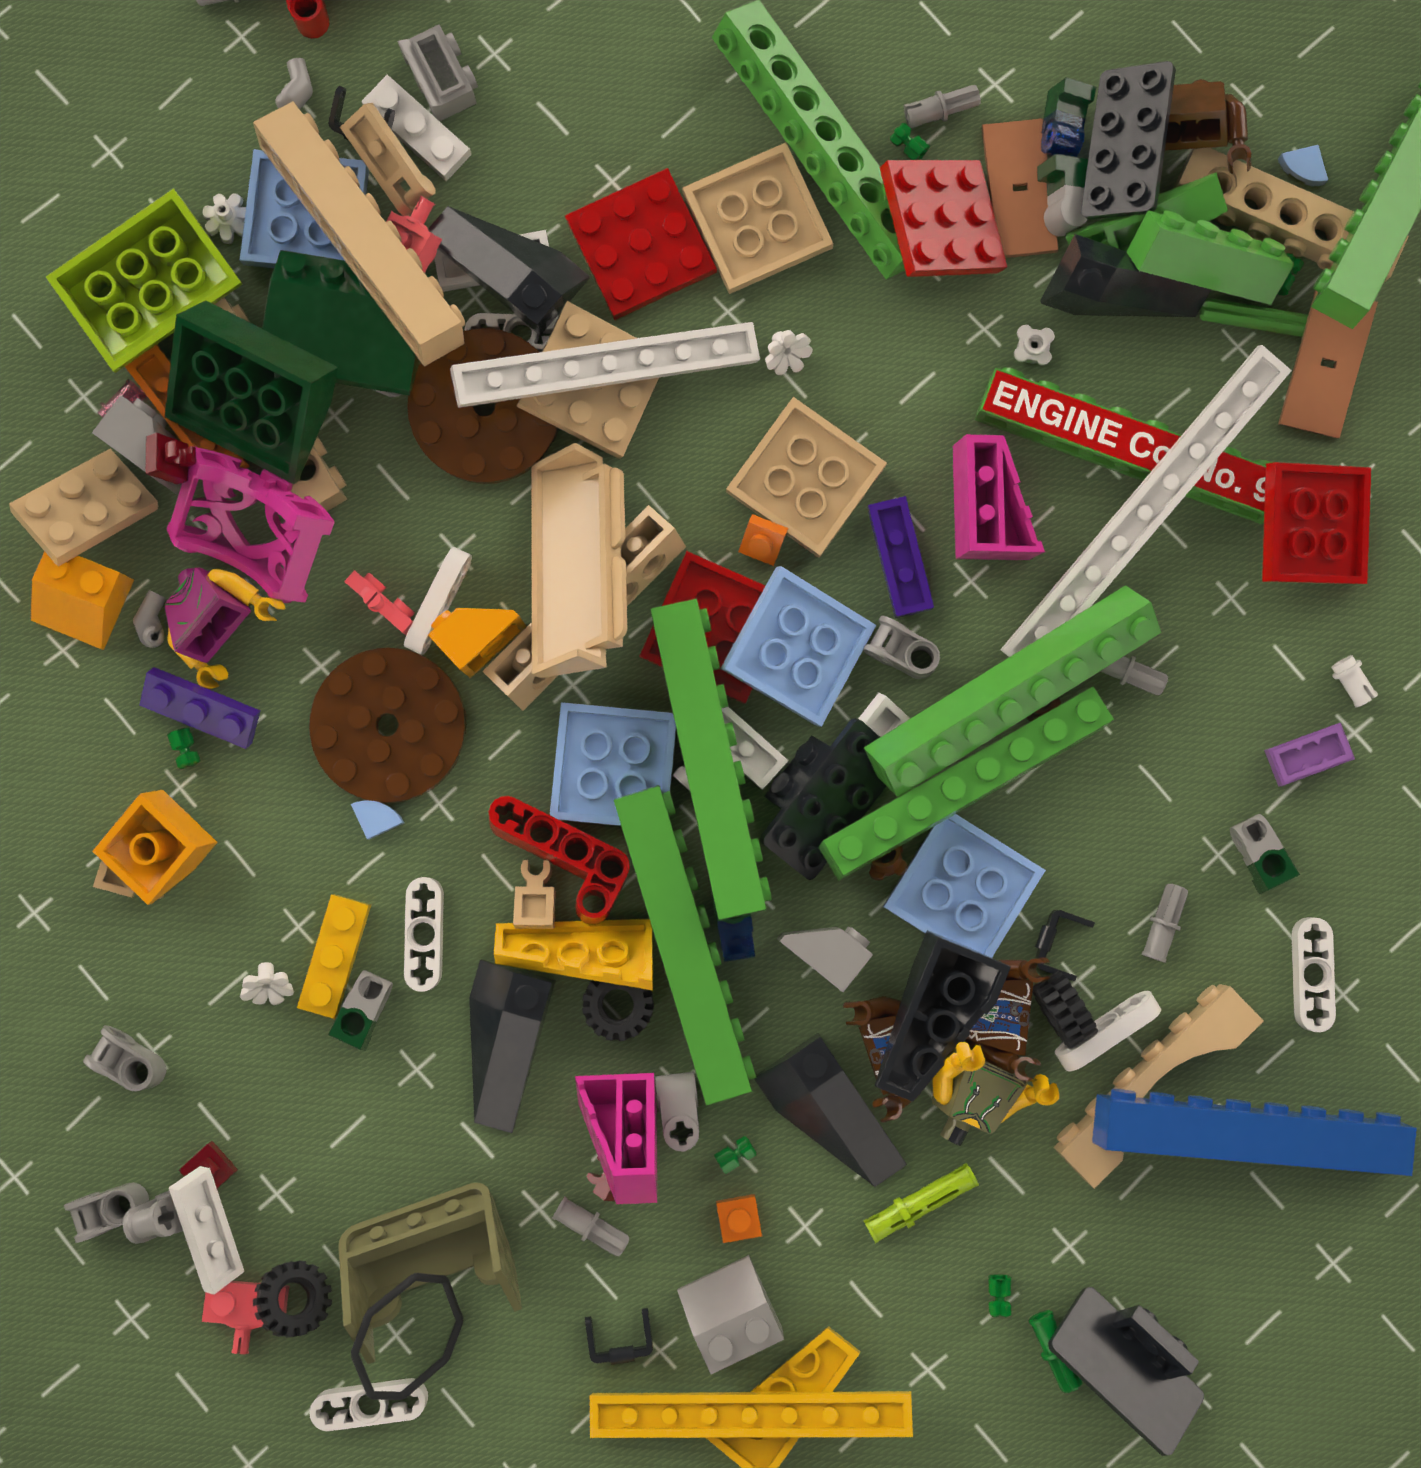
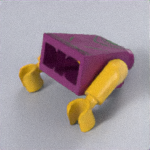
M200 567L187 568L179 574L178 581L180 586L165 604L169 626L167 640L169 646L190 669L194 667L197 669L196 678L198 685L212 689L219 687L214 679L218 681L228 679V672L223 665L215 664L209 666L207 663L251 612L249 605H254V612L258 619L262 621H277L276 618L269 614L268 607L271 604L277 609L285 610V604L280 599L261 597L258 595L259 589L236 573L221 569L207 571Z

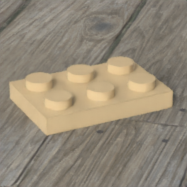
M111 448L9 503L10 511L57 566L64 564L158 510V502Z

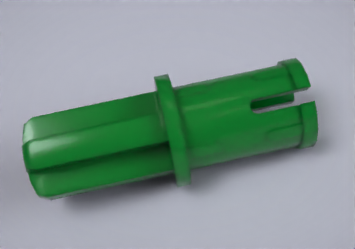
M1044 1310L1033 1315L1028 1320L1043 1350L1041 1357L1044 1361H1048L1060 1390L1063 1393L1074 1392L1082 1385V1380L1050 1351L1048 1342L1058 1326L1053 1317V1312Z

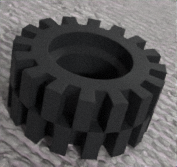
M1057 971L1051 975L1049 980L1039 982L1033 986L1032 993L1036 997V1002L1047 1017L1049 1024L1054 1028L1055 1033L1058 1037L1060 1036L1067 1048L1072 1049L1098 1032L1096 1023L1092 1019L1091 1013L1086 1009L1084 1001L1080 999L1078 992L1072 987L1070 981L1065 978L1062 972Z
M592 980L583 995L582 1012L585 1015L587 1025L591 1026L595 1034L601 1035L610 1041H624L637 1036L649 1023L654 1008L652 990ZM613 989L627 991L634 1002L632 1013L621 1020L609 1017L603 1008L605 995Z
M290 1261L273 1267L270 1272L262 1276L261 1284H258L254 1291L258 1293L257 1298L253 1299V1306H257L258 1312L255 1313L257 1320H262L264 1323L262 1327L266 1331L271 1330L273 1332L272 1335L278 1337L302 1336L308 1334L307 1332L317 1329L320 1326L318 1323L326 1319L328 1316L326 1309L332 1305V1299H328V1293L332 1292L331 1285L327 1286L324 1281L327 1279L325 1273L317 1271L319 1267L314 1264L308 1265L306 1261ZM288 1283L301 1285L307 1294L305 1308L295 1316L284 1313L278 1303L279 1293Z

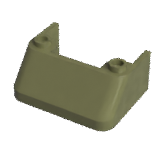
M470 1183L360 1222L348 1228L340 1237L339 1262L343 1326L353 1342H355L366 1311L414 1273L448 1276L474 1266L475 1274L480 1282L486 1285L500 1284L514 1312L522 1309L515 1261L495 1201L488 1187L482 1183ZM415 1281V1282H414L411 1286H409L406 1290L415 1288V1287H417V1286H420V1285H423V1284H426V1283H429V1282H419V1281ZM401 1294L383 1307L371 1319L360 1349V1353L367 1364L375 1362L373 1328L389 1323L398 1315L402 1306Z

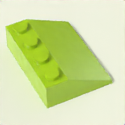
M174 188L46 276V279L114 373L174 333L177 314L205 300L216 304L243 285Z

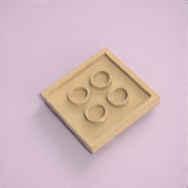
M786 142L682 188L684 198L729 294L833 249L834 243Z
M566 301L542 352L637 338ZM659 378L520 398L517 407L621 459Z
M793 397L726 488V493L760 517L787 527L786 535L820 558L884 470L887 462Z

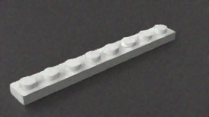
M753 322L456 364L451 366L450 371L457 405L460 408L752 364L758 362L760 356Z

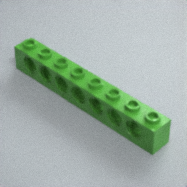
M760 0L726 12L712 36L719 50L725 55L740 79L748 87L763 111L771 119L784 140L789 144L807 172L820 187L830 204L838 212L850 232L861 244L884 278L887 280L904 271L905 268L878 163Z

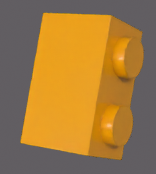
M44 551L32 578L31 621L104 650L134 579L81 556H76L57 566Z
M456 608L452 613L447 610L439 615L431 624L433 630L428 636L464 674L471 678L527 626L514 610Z
M164 790L140 793L92 852L147 905H150L192 873L218 842Z

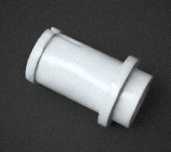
M1350 655L1331 667L1335 672L1332 676L1334 679L1340 680L1354 702V706L1359 707L1372 700L1371 697H1377L1378 693L1373 689L1361 670L1362 662L1355 660L1353 655Z

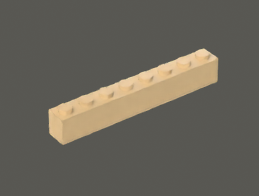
M294 101L254 121L253 124L260 148L424 367L465 344L462 327L466 324L458 307L455 304L449 306L443 298L444 293L438 281L433 276L427 277L422 271L423 267L416 252L412 248L406 250L401 243V236L396 226L390 220L385 222L380 215L381 212L374 197L370 193L364 194L361 191L354 171L349 166L345 168L342 166L334 145L329 139L323 141L312 116L309 113L303 114Z

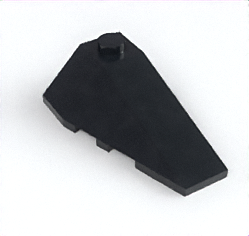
M449 206L445 208L428 228L429 232L442 239L438 250L540 336L560 314L566 301L570 302L590 279L588 274L562 252Z
M1074 234L1040 301L1043 305L1073 315L1196 317L1211 289L1139 271L1127 254V251Z
M927 930L912 965L875 1086L913 1102L944 1066V1060L955 1049L957 1044L964 1042L971 1034L969 1031L984 1013L987 1015L994 1007L1011 966Z
M480 960L469 997L474 1123L513 1133L556 980Z
M818 1033L756 1075L755 1081L775 1111L874 1187L907 1165Z

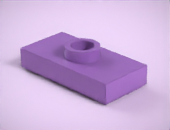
M1341 723L1264 750L1278 787L1355 759Z

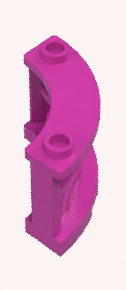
M195 447L196 463L188 467V481L181 485L171 522L168 523L166 529L173 545L184 552L202 553L239 569L255 580L271 598L280 599L283 603H291L292 601L305 603L308 594L304 587L322 535L330 536L335 521L311 496H305L302 499L291 492L293 484L265 469L261 471V475L256 474L246 468H241L242 460ZM202 479L205 497L193 498L198 480ZM233 489L243 493L242 501L226 500V498L237 496L234 494ZM259 500L265 504L267 522L278 539L268 543L250 545L238 528L230 511L243 510L254 505ZM191 506L210 508L211 512L198 516L192 521L204 522L208 527V531L185 525ZM278 514L281 515L286 521L281 523Z

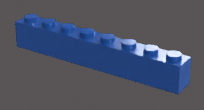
M1111 1089V1095L1097 1094L1092 1142L1105 1150L1412 1176L1417 1128L1402 1123L1401 1116L1396 1114L1376 1112V1118L1373 1119L1364 1118V1113L1360 1111L1339 1109L1338 1115L1326 1114V1109L1314 1106H1302L1301 1112L1289 1111V1106L1271 1102H1264V1108L1261 1109L1251 1108V1102L1237 1099H1226V1105L1213 1104V1099L1202 1096H1188V1102L1174 1101V1095L1159 1092H1150L1149 1099L1137 1098L1136 1092L1124 1089Z

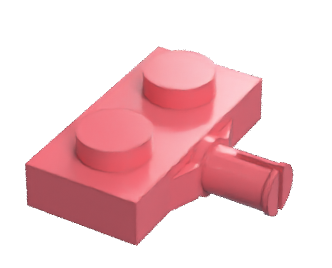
M420 196L411 216H400L391 211L386 222L390 220L396 226L401 236V243L406 250L412 248L416 252L423 267L422 271L425 273L429 264L434 260L442 239L429 232L427 226L424 225L435 204Z
M354 570L344 582L363 598L364 603L367 604L371 611L379 612L403 634L407 635L413 623L410 618L415 612L399 598L393 603L382 594L386 587L372 574L368 573L363 578Z
M231 1281L216 1294L205 1292L202 1322L221 1323L235 1328L231 1353L249 1354L251 1330L262 1327L264 1324L261 1319L257 1320L255 1313L258 1312L257 1306H253V1299L257 1298L258 1293L254 1292L255 1288L261 1283ZM288 1285L281 1289L278 1296L279 1307L284 1313L287 1310Z

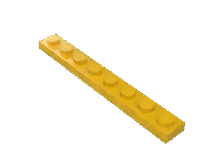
M911 1391L592 1393L590 1395V1438L913 1437Z

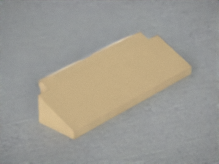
M574 443L536 462L531 467L532 675L539 678L607 668L606 649L623 647V637L627 632L626 562L621 558V545L625 540L624 473L618 468H612L603 464V457Z

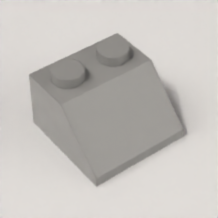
M121 395L92 432L143 471H145L146 436L157 432L175 439V436L165 429L168 424L167 420L157 414L155 410L139 398L132 404ZM153 477L176 495L179 494L182 484L176 485Z
M849 926L845 931L838 927L783 932L777 938L783 945L842 992L846 990L873 956L866 949L870 941Z
M749 1255L677 1289L693 1337L710 1374L716 1373L784 1340L782 1326Z

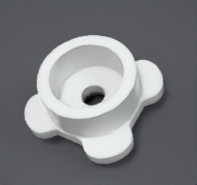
M1029 325L1019 327L1017 330L1019 342L1014 351L1015 359L1019 362L1030 364H1048L1052 358L1049 350L1050 343L1055 338L1054 332L1050 328L1037 330L1032 329ZM1036 342L1038 347L1032 348L1031 343Z

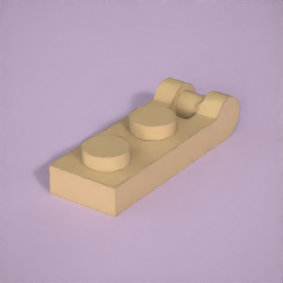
M373 103L364 104L340 127L390 201L402 215L410 216L413 213L420 196L429 199L435 194L436 190L433 183L421 174ZM404 180L411 188L407 192L400 185Z

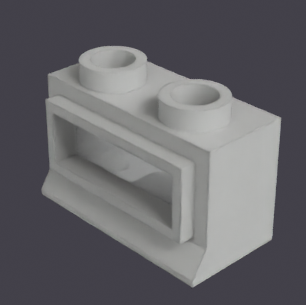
M437 25L410 39L397 41L406 64H409L415 81L430 106L432 115L438 121H442L477 104L473 89L477 88L478 84L468 65L461 68L456 58L461 55V51L452 33L445 35L440 25Z

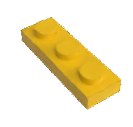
M331 894L299 998L298 1009L333 1019L337 1017L370 912V904Z

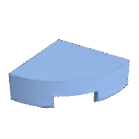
M1319 145L1285 152L1278 158L1284 172L1290 173L1298 180L1305 182V185L1322 186L1328 181Z
M369 800L351 804L368 840L405 823L402 817L386 804Z

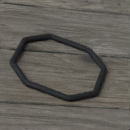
M424 1273L411 1274L364 1314L351 1350V1359L366 1395L370 1399L403 1400L450 1360L463 1325V1316L451 1283L446 1276ZM415 1281L441 1283L456 1320L443 1356L401 1392L374 1391L359 1355L372 1317Z

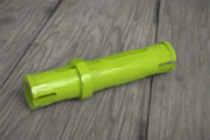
M964 1163L954 1171L924 1186L917 1192L903 1199L900 1197L894 1199V1204L876 1215L863 1220L876 1244L905 1226L908 1229L915 1225L914 1221L957 1198V1196L979 1186V1183L968 1164Z

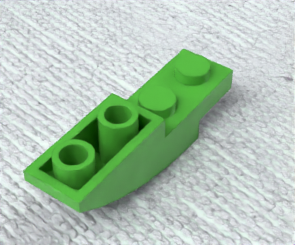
M1213 173L1159 194L1157 208L1154 212L1163 214L1166 210L1181 215L1186 221L1197 223L1198 220L1209 222L1227 212L1228 208L1217 173ZM1146 214L1106 218L1066 233L1068 245L1074 234L1127 251Z

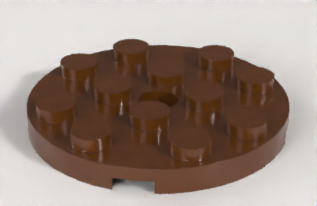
M489 328L463 331L465 344L425 367L420 362L410 396L408 395L407 408L410 426L418 445L425 455L451 476L478 484L509 481L528 472L536 462L540 461L552 442L555 441L559 428L517 407L520 399L495 402V410L489 416L478 415L474 410L475 405L458 408L450 368L456 364L539 353V351L521 337L503 330Z
M399 648L367 650L348 658L338 665L320 686L312 704L309 723L310 739L314 754L329 778L339 787L356 797L382 803L408 801L438 786L450 774L460 757L467 727L462 698L450 677L426 657ZM383 715H394L397 718L398 729L393 735L383 736L378 731V723Z

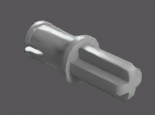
M976 85L942 94L940 90L936 91L934 96L904 104L906 122L912 129L940 119L945 122L950 114L979 106L981 104L980 93Z
M1124 656L1100 671L1119 679L1121 685H1124L1126 682L1154 695H1160L1168 682L1167 674L1136 662L1135 656H1131L1130 659Z
M1167 884L1165 886L1155 917H1150V921L1153 924L1141 955L1166 963V957L1175 931H1180L1181 929L1178 923L1188 896V890L1175 884Z
M565 1196L552 1217L553 1220L559 1221L581 1235V1241L584 1242L588 1239L614 1256L619 1257L629 1242V1236L600 1219V1213L596 1212L594 1215L571 1202Z

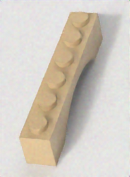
M1219 984L1216 987L1211 985L1198 996L1196 1001L1199 1004L1189 1014L1186 1012L1182 1013L1170 1024L1169 1029L1171 1032L1161 1042L1155 1040L1141 1053L1143 1060L1133 1069L1130 1067L1126 1068L1114 1079L1113 1084L1115 1087L1113 1089L1134 1091L1137 1098H1143L1153 1085L1174 1067L1195 1056L1217 1050L1236 1049L1264 1020L1231 986ZM1096 1098L1085 1108L1087 1115L1077 1125L1072 1122L1058 1134L1057 1140L1059 1142L1053 1147L1094 1189L1123 1161L1124 1155L1122 1151L1105 1150L1092 1142Z

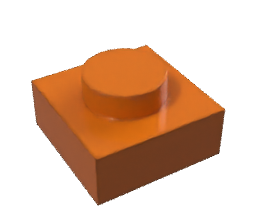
M752 514L738 552L774 566L788 528Z
M755 1194L716 1201L723 1243L762 1236Z

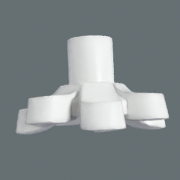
M233 193L228 200L222 194L215 195L213 197L215 205L204 206L203 217L209 220L205 224V230L211 236L220 232L221 241L230 244L234 240V232L243 237L246 207H241L243 198L238 194Z
M791 330L775 333L772 337V342L768 345L770 354L765 358L767 368L769 370L774 369L777 375L786 373L788 366L795 373L801 371L804 364L800 358L809 357L813 351L812 347L809 346L811 339L804 333L795 336Z
M265 962L258 965V976L248 975L244 977L240 998L243 1001L253 999L252 1002L254 1004H264L267 998H269L272 1005H277L284 1001V996H292L294 991L292 984L288 983L287 974L284 972L274 974V965Z

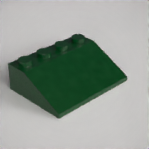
M280 250L270 279L262 329L337 366L336 384L410 396L420 360L346 261Z
M205 300L176 315L165 418L295 484L299 481L331 405L338 367Z

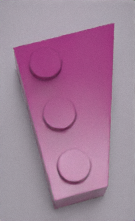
M966 434L953 445L956 559L1031 560L1044 553L1045 550L1042 542L1037 540L1030 520L1033 517L1029 505L1026 506L1018 485L1020 479L1005 436Z
M654 1073L575 1076L578 1104L616 1204L657 1203V1099Z

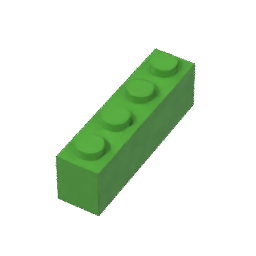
M1148 210L1127 250V254L1139 271L1269 305L1274 301L1294 266V263L1284 252L1285 246L1274 239L1264 238L1263 241L1252 239L1250 235L1238 229H1231L1230 232L1219 230L1217 226L1208 221L1198 220L1197 223L1186 221L1181 215L1167 210L1163 214Z

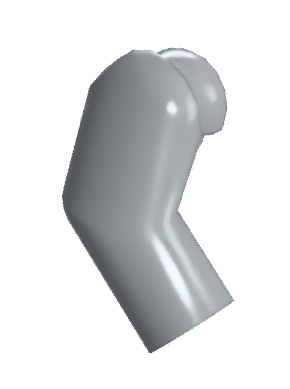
M294 58L287 62L291 81L275 99L278 109L292 101L301 109L313 93L305 59Z
M151 590L148 591L135 614L133 624L141 643L146 647L155 648L160 646L165 639L158 614L166 598Z

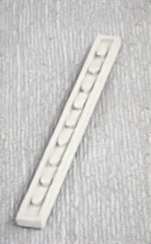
M1263 345L1257 346L1000 650L1010 657L1091 607L1292 370Z

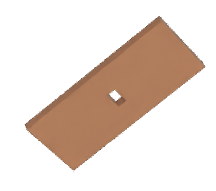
M1043 119L982 125L990 201L1005 258L1057 253L1059 250L1057 236L1050 233L1044 223V212L1048 208L1047 183L1038 182L1037 167L1048 160ZM1026 186L1027 190L1013 192V187Z
M1315 290V293H1314V297H1313L1312 303L1314 302V300H1315V298H1316V296H1317V294H1318V291H1316V290ZM1374 301L1370 311L1353 329L1312 307L1310 308L1278 422L1279 425L1336 439L1340 438L1378 302ZM1322 359L1335 362L1334 367L1321 366Z

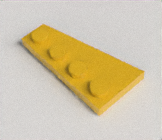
M650 919L605 920L596 925H589L583 921H561L554 923V929H515L513 923H496L495 964L653 990V929Z
M828 1326L750 1392H833L861 1351ZM800 1437L706 1439L741 1468H778Z

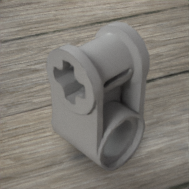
M882 615L878 620L880 626L871 643L864 646L863 651L877 661L892 666L912 678L925 679L931 676L940 660V652L937 646L910 631L898 621ZM888 635H891L886 647H882ZM919 650L925 651L931 658V665L924 669L915 667L911 662V654Z
M107 1025L103 1026L100 1031L103 1036L92 1054L86 1055L83 1063L91 1070L110 1078L130 1091L153 1088L159 1085L166 1075L165 1062L159 1055L140 1045L123 1031ZM140 1062H143L148 1069V1077L145 1082L141 1081L136 1074V1068Z
M693 1071L655 1076L659 1112H661L665 1142L675 1151L684 1152L690 1150L699 1139L697 1107L699 1106L695 1073ZM684 1121L686 1128L693 1129V1133L687 1134V1140L684 1142H679L678 1135H671L670 1132L676 1129L677 1122Z
M134 1182L126 1183L64 1204L65 1211H70L77 1231V1235L74 1237L75 1242L79 1243L94 1238L113 1228L122 1226L126 1212L119 1205L120 1195L125 1196L130 1202V1207L133 1208L149 1201L146 1189Z
M170 1191L155 1196L154 1199L135 1206L126 1212L123 1218V1231L130 1242L135 1244L144 1243L158 1236L167 1237L183 1231Z

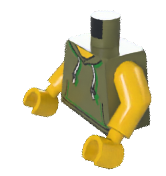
M960 1042L944 1060V1066L932 1079V1104L949 1116L940 1135L948 1141L961 1146L971 1126L991 1134L996 1131L1002 1122L1023 1108L1036 1102L1041 1105L1056 1103L1059 1100L1057 1084L1051 1083L1049 1085L1048 1077L1038 1074L1034 1077L1037 1080L1032 1082L1033 1087L1027 1085L1028 1081L1018 1079L1015 1073H1009L1000 1067L986 1062L981 1046L976 1045L970 1050L968 1043Z

